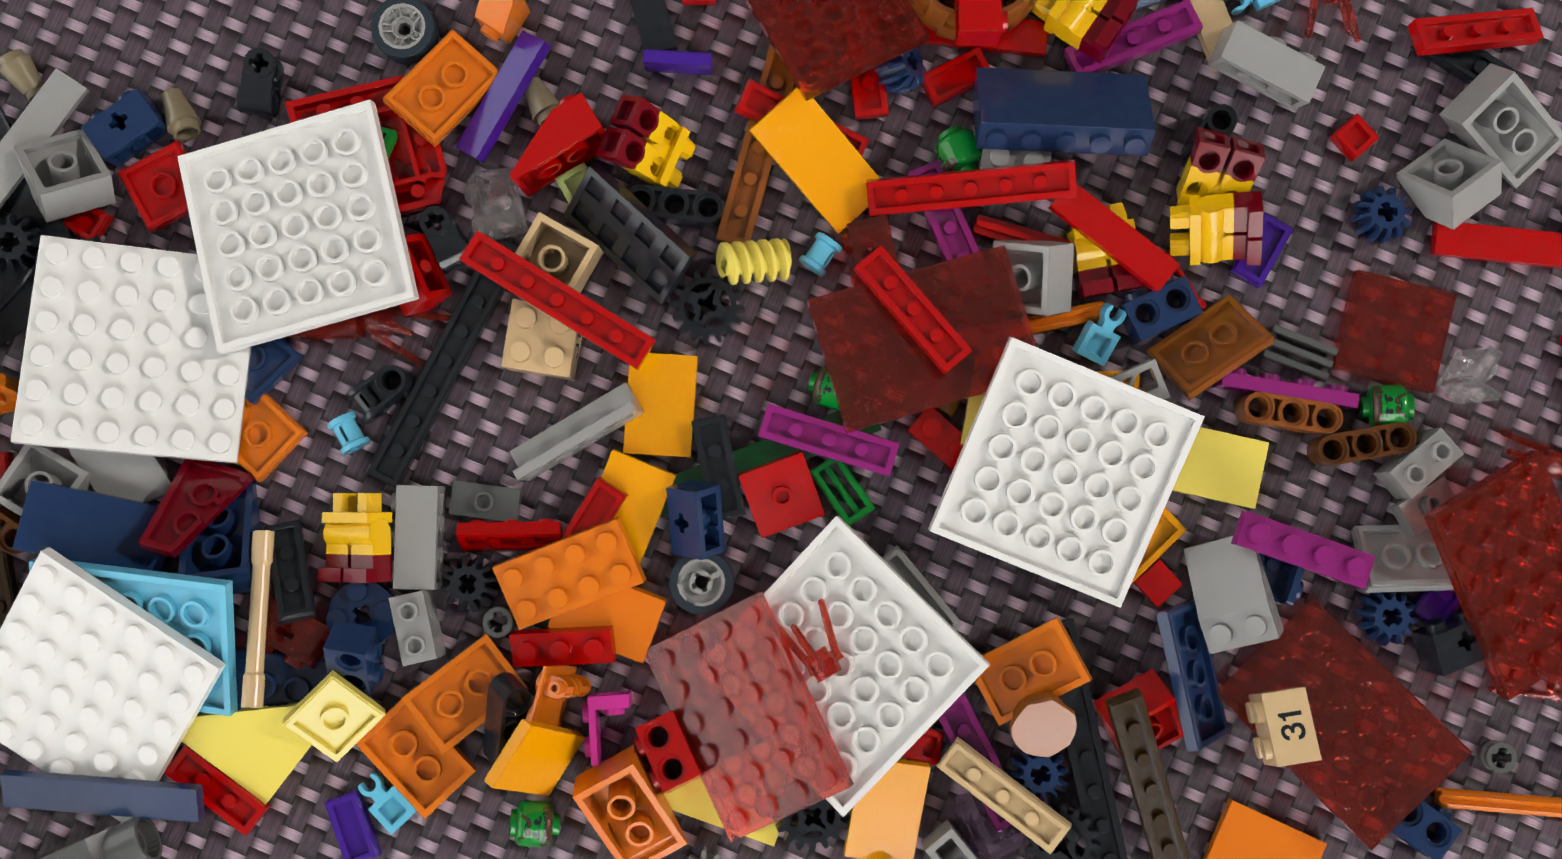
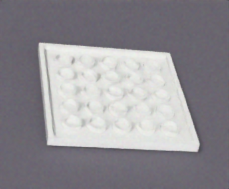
M366 100L177 156L217 352L227 354L419 299L377 108L372 100Z
M41 235L10 442L24 445L238 464L251 347L227 354L217 352L198 255Z
M1009 337L928 529L930 532L1121 608L1205 416L1018 339Z
M836 516L698 664L702 671L842 817L866 795L991 665L839 516Z
M48 547L40 551L0 628V743L47 773L159 781L226 663ZM112 816L121 823L131 818H134L124 816Z

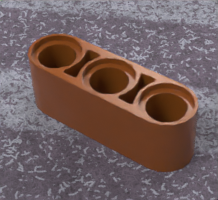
M1266 392L1245 394L1239 397L1234 405V413L1242 423L1311 435L1333 433L1341 427L1343 422V414L1335 404ZM1252 399L1260 406V412L1257 417L1249 412L1248 405ZM1285 405H1288L1293 411V419L1290 422H1287L1282 414ZM1319 411H1322L1327 417L1324 427L1317 423L1316 416Z

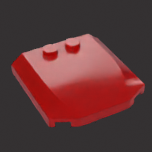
M404 75L285 102L290 123L366 100H372L376 104L380 126L396 130L399 137L388 162L400 215L422 211L430 206H440L447 175V167L440 143L434 147L383 102V97Z

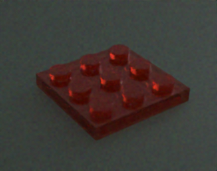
M1362 270L1353 271L1335 348L1339 350L1337 355L1333 357L1332 361L1334 363L1330 369L1389 384H1399L1405 388L1424 393H1434L1457 294Z

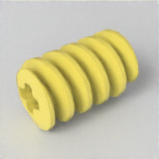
M773 238L770 241L760 239L757 242L747 240L744 243L733 241L731 244L721 242L718 245L716 268L721 278L727 276L731 285L738 283L739 275L743 284L750 283L752 274L756 283H762L764 275H766L769 282H774L777 273L782 281H787L789 278L792 263L791 248L785 238L782 240Z

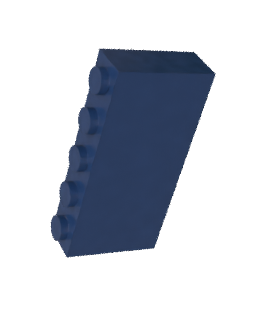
M976 68L972 101L977 149L1148 156L1156 128L1145 75Z

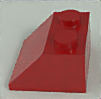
M1154 669L1144 674L1136 675L1130 682L1114 691L1104 693L1093 702L1099 720L1121 759L1105 700L1132 689L1138 688L1143 694L1159 750L1184 736L1176 699Z

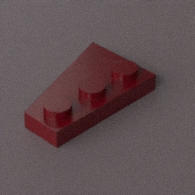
M185 459L138 542L143 549L176 558L254 481L252 474L211 461Z

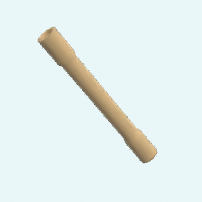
M253 531L250 608L241 708H263L264 661L270 570L274 552V531Z

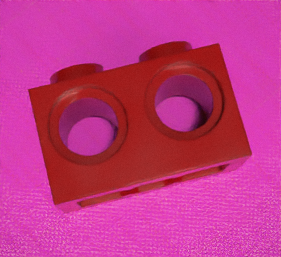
M671 710L635 728L638 737L634 738L635 745L641 757L647 756L652 769L648 770V774L656 790L661 788L663 793H670L706 775L678 712ZM659 728L666 729L668 733V741L662 747L655 746L652 739L654 732ZM677 759L681 762L683 770L680 777L673 780L668 776L666 769L670 761Z

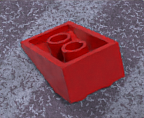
M582 92L576 96L574 94L568 95L559 101L557 107L551 110L509 174L512 181L528 198L556 182L555 178L583 162L586 164L597 157L595 154L605 130Z

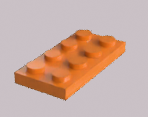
M620 516L500 562L492 567L519 630L646 581L645 574Z

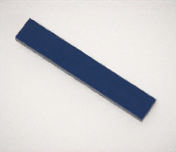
M6 770L0 774L4 807L198 823L205 817L202 784L21 770Z

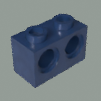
M1171 276L1157 293L1151 291L1144 294L1142 289L1123 297L1125 304L1116 309L1118 311L1120 308L1126 312V318L1122 323L1133 345L1203 313L1186 276L1176 280ZM1168 292L1174 293L1179 298V307L1177 309L1168 305L1166 301ZM1138 306L1148 311L1149 320L1147 323H1142L1137 319L1135 311Z
M335 620L323 647L327 675L333 670L364 694L371 697L375 685L382 682L385 672V664L380 661L382 643L378 642L377 629L372 626Z
M1390 782L1368 816L1429 859H1442L1462 831L1459 826L1451 821L1454 815L1436 803L1433 807L1429 806L1423 801L1426 795L1412 785L1406 783L1402 787ZM1406 802V812L1402 816H1398L1399 805ZM1434 822L1435 830L1432 835L1427 837V827Z

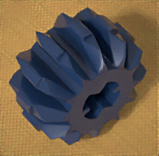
M904 34L893 35L875 46L876 55L872 57L873 62L876 64L874 72L878 74L879 84H884L887 93L893 92L895 95L905 94L924 83L923 74L926 72V68L923 65L924 57L921 56L920 46L915 45L912 36L906 37Z
M1383 186L1374 187L1372 192L1366 190L1359 196L1360 201H1356L1351 207L1358 214L1353 215L1349 220L1353 223H1359L1360 227L1356 229L1355 234L1359 235L1366 232V242L1371 243L1377 239L1379 244H1386L1391 238L1394 240L1400 238L1403 234L1402 229L1408 228L1411 224L1405 216L1411 214L1413 209L1403 205L1408 196L1403 195L1397 198L1396 188L1391 187L1385 191Z
M1404 592L1370 593V598L1365 596L1358 598L1364 607L1363 609H1355L1353 611L1355 615L1362 616V620L1358 621L1355 626L1358 629H1366L1364 637L1371 641L1376 639L1379 645L1386 646L1389 641L1393 644L1402 643L1401 634L1405 636L1413 635L1408 624H1414L1418 620L1410 616L1409 613L1416 606L1413 603H1405L1408 595ZM1384 610L1388 611V613H1385V615L1389 616L1387 622H1383L1386 617H1382Z
M1019 748V753L1023 758L1019 760L1016 757H1011L1010 762L1015 767H1018V769L1010 770L1008 775L1017 780L1020 785L1043 802L1045 801V792H1048L1053 799L1057 798V792L1053 789L1055 785L1061 788L1066 787V782L1058 777L1068 773L1067 767L1059 765L1064 757L1060 753L1050 757L1025 754ZM1033 768L1038 770L1042 768L1045 773L1043 776L1037 775L1034 777L1031 771Z

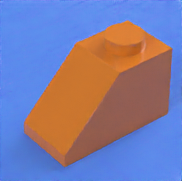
M479 0L475 18L481 26L480 32L493 42L497 43L500 39L509 45L531 12L525 0Z

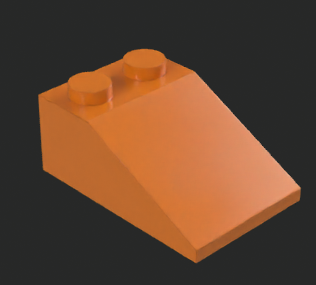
M635 744L601 762L599 766H594L576 776L572 798L615 859H661L687 845V839L661 788L656 790L648 774V770L651 768L645 759L641 757Z

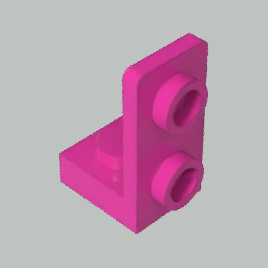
M632 690L594 692L587 696V702L582 703L583 722L589 723V736L584 738V752L586 758L591 757V766H599L602 762L599 710H604V715L624 714L625 708H630L633 704Z

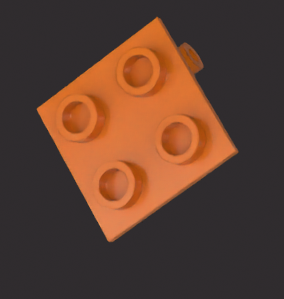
M577 665L543 666V670L536 679L535 688L537 692L534 703L528 710L526 720L561 727L568 699L588 695L591 690L590 680L585 676L576 674Z

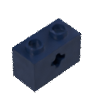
M138 88L121 94L117 98L116 103L106 110L94 113L89 118V122L81 127L101 157L118 168L168 133L165 116L153 99Z
M689 480L667 487L672 554L703 560L726 551L720 484Z

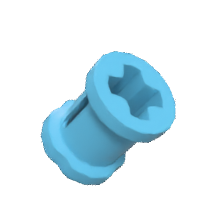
M818 232L815 236L816 241L805 256L801 255L799 261L806 268L823 277L826 274V266L835 253L841 252L842 247L829 236Z
M355 411L343 414L327 424L328 429L333 430L342 446L340 452L343 456L354 453L371 442L369 437H364L355 420L357 418Z

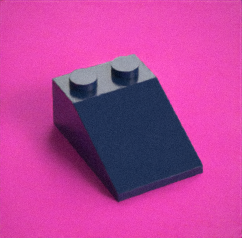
M254 482L180 553L178 574L232 580L233 594L251 592L253 531L261 530L257 490Z

